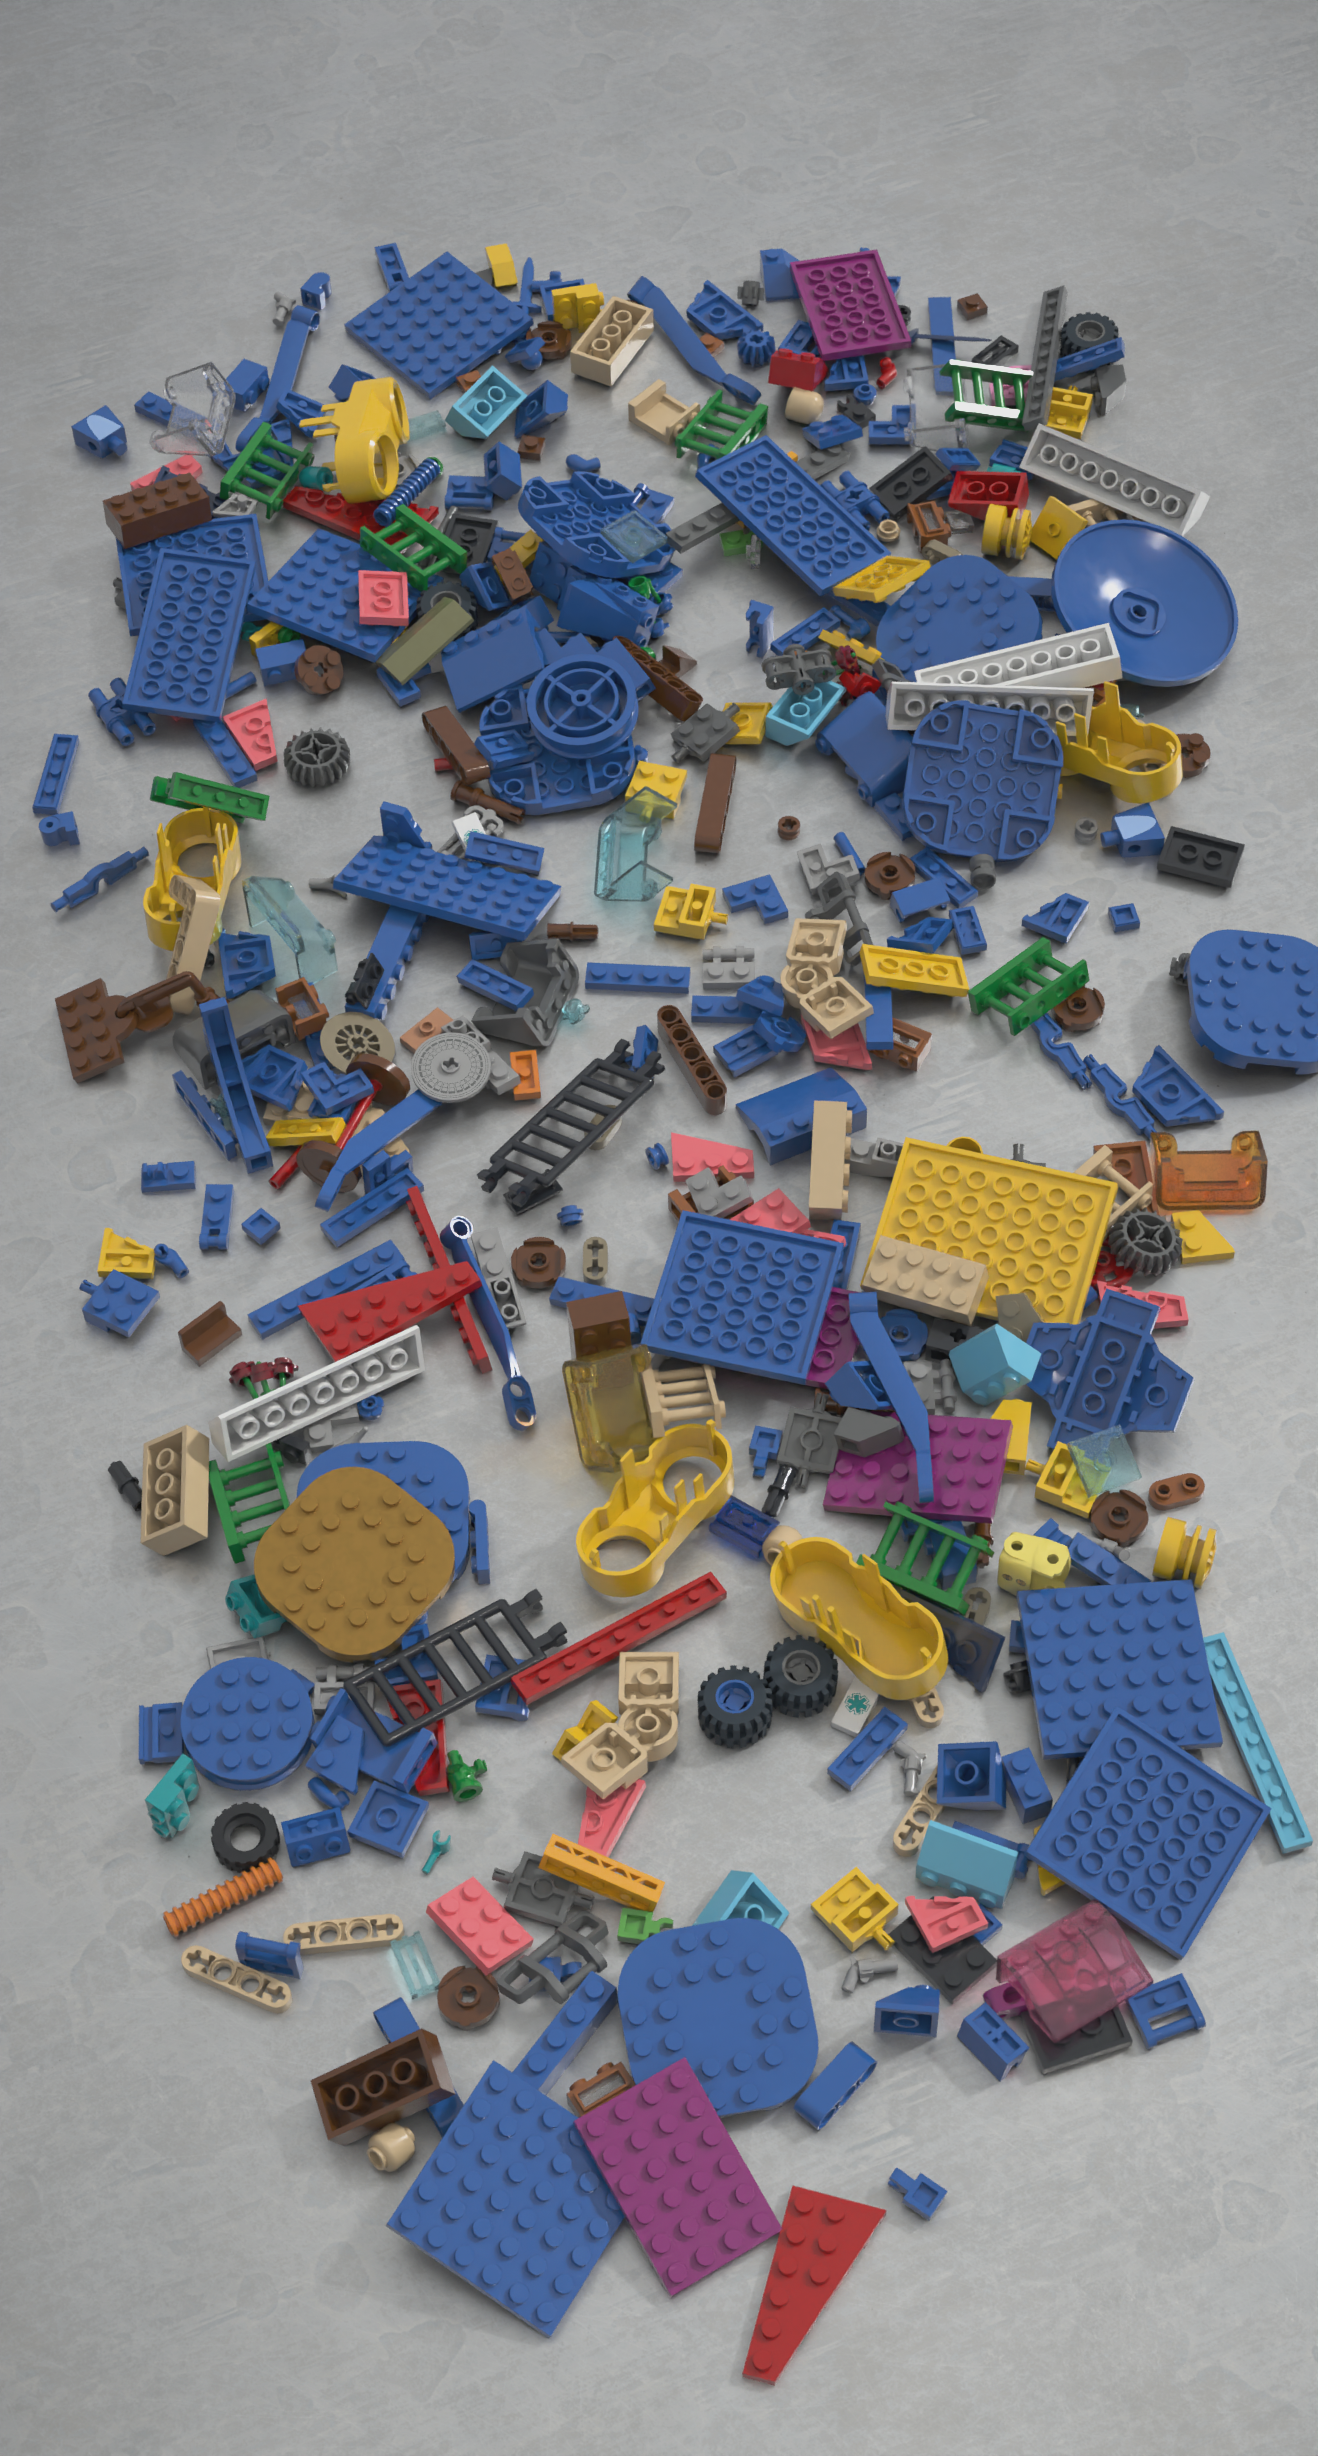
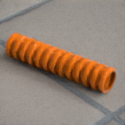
M268 1858L267 1863L260 1862L258 1864L259 1867H251L248 1873L246 1871L241 1872L242 1876L240 1877L237 1875L233 1876V1880L230 1882L225 1880L224 1885H216L215 1890L208 1889L207 1894L203 1895L200 1893L197 1899L190 1898V1902L187 1904L185 1902L181 1903L180 1908L173 1907L172 1912H163V1919L171 1935L177 1937L179 1936L178 1932L183 1931L185 1933L188 1931V1927H196L197 1922L202 1924L205 1922V1918L212 1919L214 1918L213 1914H222L224 1908L229 1910L231 1909L230 1905L235 1904L237 1906L242 1899L247 1901L248 1896H256L257 1891L264 1892L265 1887L269 1886L272 1888L275 1882L282 1883L283 1876L275 1860Z

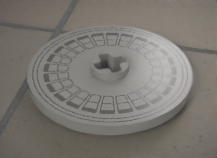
M443 1033L429 1038L418 1047L411 1062L412 1078L419 1091L428 1098L443 1103H456L472 1098L485 1087L491 1073L490 1057L485 1047L475 1038L462 1033ZM450 1064L455 1065V1067L452 1068V1071L447 1070V1068L450 1067Z

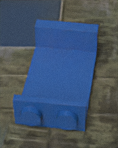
M340 1688L337 1695L332 1696L328 1701L326 1713L322 1720L317 1721L311 1730L310 1739L315 1749L337 1715L361 1727L365 1732L364 1744L360 1754L362 1760L359 1771L408 1794L438 1744L433 1732L422 1727L420 1733L416 1732L389 1747H385L354 1702L350 1700L346 1690ZM375 1712L389 1733L403 1726Z

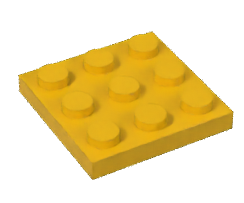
M885 556L833 587V592L835 596L845 597L846 599L854 598L859 599V601L868 600L879 603L886 600L887 595L892 592H899L905 589L906 584L917 581L931 565L928 560Z

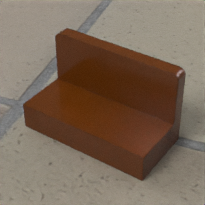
M222 1301L217 1302L178 1331L182 1351L199 1367L242 1335L241 1328L227 1316L225 1304Z

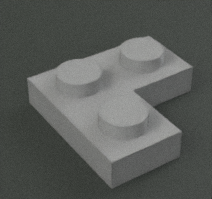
M821 844L797 851L798 859L812 895L817 894L818 886L836 871L845 875L848 883L861 880L853 855L828 862ZM838 882L835 886H833L831 889L836 888V887H839V886H840L839 882Z
M708 1167L685 1180L699 1214L724 1218L754 1201L746 1180L741 1175L719 1187L713 1171Z
M357 1402L303 1427L304 1440L310 1443L311 1453L325 1452L334 1446L332 1426L360 1422Z

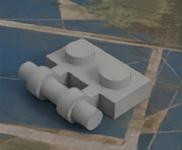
M713 946V949H703V959H713L712 963H703V989H739L754 980L755 962H744V959L754 958V948L736 946L733 949H721V946ZM721 959H736V962H721Z
M949 1359L941 1360V1369L932 1371V1361L904 1362V1367L925 1405L928 1415H935V1405H943L944 1412L946 1413L955 1411V1402L957 1401V1393L953 1389L955 1370L952 1368ZM942 1383V1391L934 1392V1384Z
M328 1664L327 1667H316V1679H327V1682H315L314 1714H325L330 1698L334 1695L336 1696L340 1688L344 1689V1682H337L338 1679H349L369 1667H364V1664H354V1667H338L337 1664ZM366 1682L359 1686L358 1689L374 1710L375 1684L374 1682Z

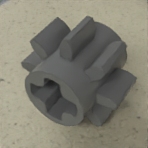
M743 281V287L738 286L737 298L742 299V305L759 306V300L764 301L765 290L760 288V282Z
M1182 953L1179 958L1173 957L1171 961L1169 975L1174 976V981L1180 985H1188V979H1184L1183 973L1190 953Z

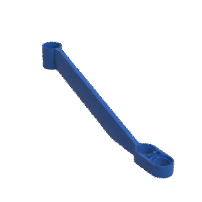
M641 276L627 293L628 298L636 301L639 305L653 309L654 319L694 371L721 385L732 395L751 405H755L762 396L759 390L733 374H726L663 291L649 279Z
M300 305L295 306L291 319L285 328L261 415L259 418L254 417L238 436L236 441V450L241 453L263 422L271 424L279 415L280 411L276 409L278 400L285 388L291 391L293 389L308 332L315 331L320 323V313L318 311Z
M418 1089L350 1138L322 1186L315 1207L328 1212L347 1174L433 1112L443 1102L428 1098Z
M457 1216L441 1231L440 1241L444 1247L451 1249L455 1264L468 1261L481 1279L482 1286L470 1292L469 1295L508 1379L502 1388L508 1421L514 1429L524 1431L537 1418L529 1383L519 1373L509 1331L467 1242V1239L473 1232L472 1224L465 1217ZM511 1385L519 1386L522 1391L521 1397L515 1396L511 1392ZM518 1410L525 1412L528 1417L527 1423H523L517 1418L516 1412Z
M877 1291L849 1293L851 1327L916 1452L919 1503H933L934 1492L928 1411L878 1316Z

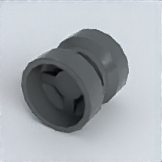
M978 854L969 860L970 881L974 888L985 890L995 885V864L992 856Z

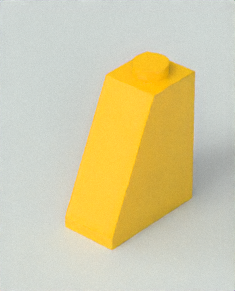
M1003 1399L990 1418L1011 1420L1013 1424L1003 1473L1024 1475L1032 1402H1024L1020 1399Z

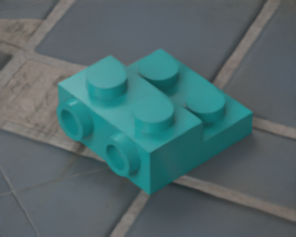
M255 1574L230 1582L225 1597L227 1608L230 1611L236 1610L240 1616L242 1630L246 1633L250 1632L254 1639L280 1630L282 1623L288 1622L279 1613L272 1612L265 1604L258 1591Z
M184 1754L178 1758L145 1799L148 1816L153 1824L152 1828L164 1838L167 1836L173 1838L178 1831H182L187 1826L191 1816L187 1802H191L196 1797L200 1787L193 1761Z

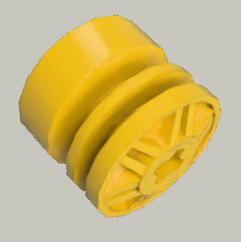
M990 504L984 524L981 553L998 556L1002 546H1006L1007 558H1011L1013 550L1016 548L1015 558L1023 560L1024 554L1029 547L1032 533L1031 510L1024 509L1022 518L1019 520V508H1015L1011 518H1007L1006 506Z
M1168 1517L1158 1547L1152 1576L1171 1581L1177 1569L1183 1570L1182 1580H1189L1190 1573L1196 1574L1194 1587L1201 1589L1204 1581L1210 1574L1217 1548L1215 1537L1217 1530L1209 1528L1206 1540L1200 1539L1202 1526L1197 1525L1192 1537L1187 1536V1522Z

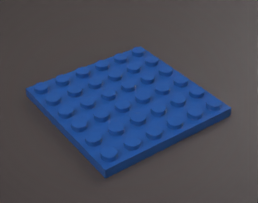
M448 251L344 324L345 330L430 400L456 382V377L467 374L534 325L532 317Z
M256 514L212 519V521L126 549L123 548L116 538L130 637L139 636L160 548L256 561V569L248 602L268 582ZM246 608L243 622L266 620L248 612Z
M319 528L247 603V611L374 663L407 627L359 624L358 570L393 571L370 553L364 551L360 544ZM434 574L428 578V587L430 585L436 586L439 582L443 584L444 578ZM407 582L409 625L417 616L416 605L418 597H421V592Z
M682 1210L642 1336L640 1350L805 1385L840 1264L844 1243Z
M1192 1579L1017 1592L1016 1598L1043 1760L1084 1757L1116 1706L1183 1750L1218 1748L1222 1746L1223 1739Z
M1116 1706L1023 1855L1179 1960H1182L1272 1808Z
M493 2060L385 2226L541 2334L550 2338L625 2216L573 2124L578 2117Z

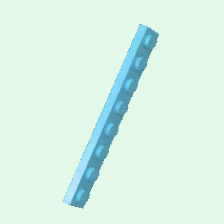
M1224 1632L1204 1637L1212 1687L1260 1801L1272 1808L1267 1817L1282 1853L1285 1854L1312 1846L1313 1839Z

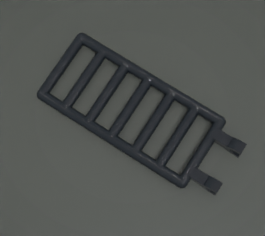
M536 1588L512 1605H509L505 1599H499L350 1677L344 1681L343 1688L382 1745L389 1747L418 1732L422 1727L425 1728L511 1682V1677L545 1660L547 1658L544 1653L545 1651L568 1643L564 1635L567 1633V1629L560 1621L553 1625L548 1632L534 1639L520 1618L529 1613L535 1614L543 1610V1606L539 1602L543 1598ZM501 1612L533 1657L517 1664L486 1619ZM476 1626L507 1671L492 1678L463 1638L461 1632ZM450 1639L482 1684L466 1691L435 1646ZM425 1652L456 1696V1698L443 1705H440L410 1662V1659ZM399 1666L430 1712L415 1719L383 1673ZM372 1679L404 1724L390 1733L358 1689L359 1686Z

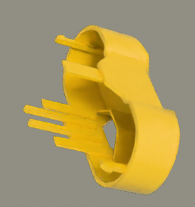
M822 1537L804 1538L790 1545L785 1541H781L778 1544L781 1552L772 1565L770 1582L780 1614L790 1627L806 1640L811 1636L815 1637L816 1643L824 1642L826 1648H831L833 1653L847 1665L859 1681L883 1697L894 1700L914 1699L926 1694L940 1682L947 1669L948 1652L939 1621L928 1609L918 1602L909 1603L903 1599L895 1588L880 1576L878 1564L863 1554L862 1558L865 1566L858 1565L854 1562L850 1551L839 1543Z

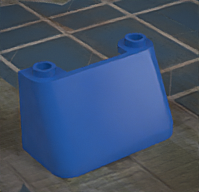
M869 691L860 695L817 734L815 743L821 753L830 755L834 751L858 777L859 786L857 787V792L860 798L866 800L871 807H874L876 801L895 792L897 794L903 792L912 736L907 730L887 729L886 707Z

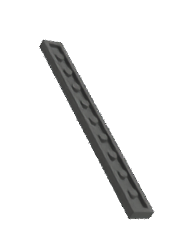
M1064 285L1043 292L1031 366L1033 376L1029 379L1022 422L1025 431L1036 429L1038 424H1048L1068 293Z
M837 444L821 450L818 449L796 461V463L815 480L849 461L850 453ZM720 503L665 533L664 541L681 554L741 520L723 503Z

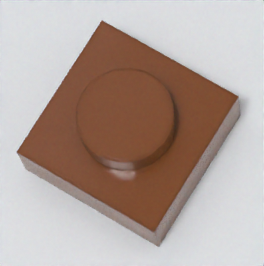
M709 333L699 338L713 358L724 350V342Z
M475 370L456 377L457 385L462 393L465 394L481 378V375Z

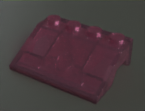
M1096 1899L997 1956L996 1980L999 1983L1008 1981L1025 2000L1030 2017L1054 2043L1153 1984V1978L1117 1920Z

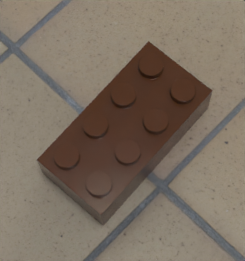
M191 473L180 474L177 477L158 481L155 484L103 500L106 524L124 549L212 521L209 496Z
M618 1291L566 1302L572 1368L579 1394L586 1392L594 1393L601 1389L622 1387L634 1383L630 1318L623 1292Z
M422 2028L310 2080L329 2141L342 2146H346L380 2130L387 2124L395 2123L455 2095L437 2035Z

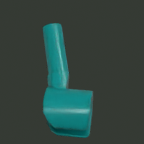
M245 622L241 632H245L242 639L249 641V637L265 626L259 627L255 626L252 622Z
M440 1830L436 1831L432 1836L433 1849L422 1869V1872L425 1874L430 1872L440 1854H445L450 1850V1835L445 1842H438Z

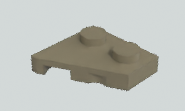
M1026 1293L996 1296L999 1326L1026 1343L1033 1323H1044V1320L1036 1312Z

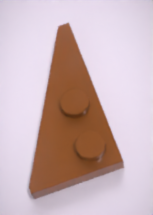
M1145 1140L1104 1144L1113 1151L1111 1164L1114 1170L1139 1190L1149 1181L1153 1184ZM1094 1145L1093 1154L1099 1151L1104 1145ZM1153 1184V1199L1146 1208L1151 1213L1156 1210L1157 1215H1159Z

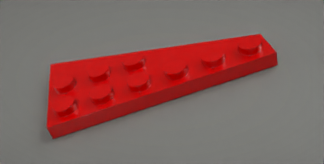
M296 486L283 499V508L357 540H360V528L362 526H365L374 534L386 528L378 524L373 516L374 510L386 499L350 504L344 499L342 493H337L336 496L324 494L323 490ZM414 503L408 506L409 509L429 524L439 514L438 507L430 506L429 509L418 508V504ZM398 531L383 541L391 546L408 535ZM409 547L405 548L399 553L403 555Z
M468 1261L302 1304L298 1308L335 1363L406 1330L481 1287L482 1283Z
M792 2185L781 2226L782 2229L780 2230L742 2373L744 2378L773 2386L776 2385L796 2354L798 2347L806 2335L809 2334L815 2325V2321L823 2309L826 2308L853 2267V2263L870 2241L873 2232L885 2218L887 2210Z

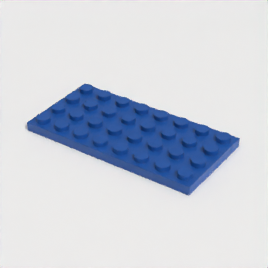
M767 435L696 471L695 477L820 597L885 556H891V552Z
M160 548L122 702L123 709L221 722L256 569V561Z
M375 835L333 880V889L521 941H525L559 898L562 887L548 880H538L526 874H516L505 871V869L500 867L486 866L478 861L460 859L455 855L438 853L430 848L423 849L412 846L408 842L395 843L388 841V838L385 836Z

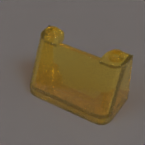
M635 1344L577 1357L563 1363L562 1373L579 1456L584 1467L590 1471L620 1472V1460L630 1448L633 1449L635 1463L644 1461L649 1456L648 1448L657 1439L653 1438L640 1376L641 1372L649 1369L651 1363V1354L648 1351L647 1344Z

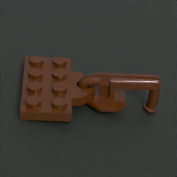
M185 971L128 997L121 995L108 996L106 983L102 978H99L55 998L73 1079L80 1083L125 1063L120 1042L128 1038L135 1029L151 1033L167 1026L173 1018L170 995L190 987L195 993V1001L203 1003L209 999L208 991H206L194 973Z

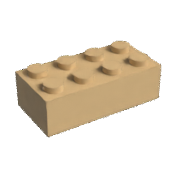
M613 296L570 351L571 373L612 386L654 331L653 309Z
M814 1100L809 1219L842 1220V1213H848V1190H843V1187L849 1186L850 1164H845V1160H850L851 1137H846V1133H852V1111L847 1110V1102Z
M880 1235L862 1286L864 1292L877 1291V1300L972 1326L989 1275L985 1264Z
M188 1425L148 1441L143 1446L141 1544L163 1556L208 1538L209 1438Z

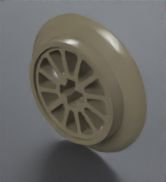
M345 1012L338 1014L326 1022L320 1034V1045L325 1057L334 1067L346 1073L352 1058L361 1053L374 1054L390 1062L394 1058L395 1044L389 1030L379 1020L363 1013ZM359 1044L361 1047L355 1049L353 1046Z

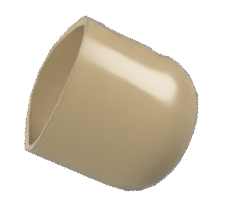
M794 387L786 405V419L806 425L818 421L824 408L822 396L814 391Z

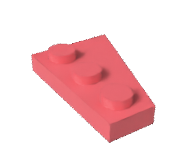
M671 1132L674 1182H686V1179L708 1167L713 1171L714 1176L717 1177L718 1167L724 1165L728 1172H733L736 1177L741 1175L744 1179L754 1178L753 1150Z
M638 1779L627 1789L620 1786L604 1799L587 1786V1798L582 1815L578 1845L609 1858L646 1788L645 1781Z

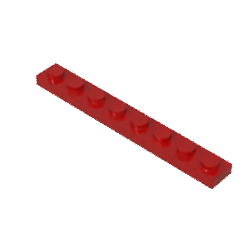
M418 1186L407 1189L410 1200L406 1201L411 1216L417 1215L418 1221L414 1223L419 1236H425L427 1242H424L423 1245L428 1258L434 1257L436 1263L432 1264L433 1270L450 1266ZM462 1297L453 1302L454 1305L449 1308L454 1321H461L463 1327L458 1330L463 1343H470L472 1349L467 1350L473 1366L478 1364L482 1374L493 1369L465 1299Z
M710 1571L511 1677V1684L525 1704L528 1705L620 1656V1652H627L727 1598V1591Z

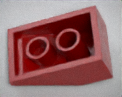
M782 348L779 351L776 350L771 356L768 378V383L813 391L828 374L829 369L823 360L815 357L812 353H801L800 355L792 353L793 351L790 349Z
M957 471L948 500V507L984 521L986 520L990 504L1006 506L1007 518H1011L1014 509L1019 508V520H1021L1029 497L1027 474L1019 472Z

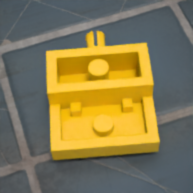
M1070 385L1068 390L1053 387L1048 424L1044 426L1081 440L1091 411L1093 394L1077 392L1078 388L1076 386L1072 390L1073 385Z
M639 761L625 795L626 810L640 812L639 817L643 821L644 819L649 821L651 815L674 819L681 802V792L687 779V770Z
M690 884L689 890L666 886L654 922V931L704 940L710 924L715 922L727 925L729 914L714 912L716 888Z
M1059 1441L1045 1465L1029 1459L1025 1470L1040 1475L1034 1498L1087 1519L1095 1499L1100 1495L1110 1474L1109 1467L1084 1458V1451Z
M857 1867L811 1904V1910L851 1952H854L864 1942L872 1938L885 1951L895 1943L883 1929L889 1921L898 1915L899 1904L878 1883L874 1885Z

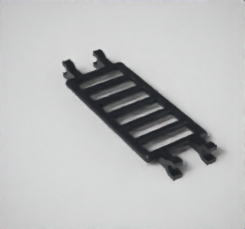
M620 1039L615 1045L614 1051L605 1060L600 1058L594 1059L490 1157L492 1166L489 1169L481 1170L477 1174L478 1179L485 1181L481 1186L482 1190L491 1193L496 1188L498 1180L507 1172H511L524 1178L519 1183L515 1182L508 1188L509 1192L516 1194V1197L512 1199L513 1204L522 1207L527 1202L529 1194L539 1185L544 1187L550 1186L654 1086L652 1077L655 1074H661L665 1070L664 1065L657 1063L662 1058L661 1053L652 1051L647 1056L643 1066L636 1072L620 1066L627 1057L633 1056V1053L626 1051L630 1046V1042ZM600 1069L636 1083L639 1086L630 1093L591 1078V1076ZM583 1085L622 1102L615 1109L574 1094V1092ZM566 1101L605 1118L598 1125H594L559 1111L557 1108ZM549 1117L588 1134L578 1142L539 1125ZM530 1134L570 1149V1151L563 1158H560L522 1141ZM515 1150L549 1164L553 1168L543 1175L507 1160L505 1157Z

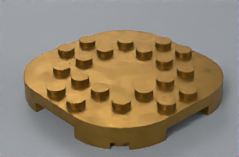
M363 1467L339 1468L315 1479L264 1533L257 1546L254 1558V1573L258 1591L269 1609L274 1613H279L318 1645L319 1650L331 1658L353 1663V1660H377L394 1651L402 1643V1638L437 1599L441 1600L452 1583L455 1571V1553L452 1538L442 1521L391 1479L377 1471Z

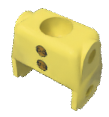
M1012 1532L1005 1540L1004 1548L999 1556L997 1577L999 1587L1015 1596L1018 1591L1066 1588L1063 1582L1066 1580L1071 1566L1068 1547L1046 1538Z

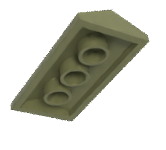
M444 597L391 644L375 664L401 685H404L472 624L474 620L454 599Z

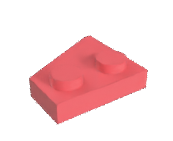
M908 1896L905 1898V1904L932 1953L988 1928V1922L974 1897L951 1899L947 1896H934V1899H915V1896Z

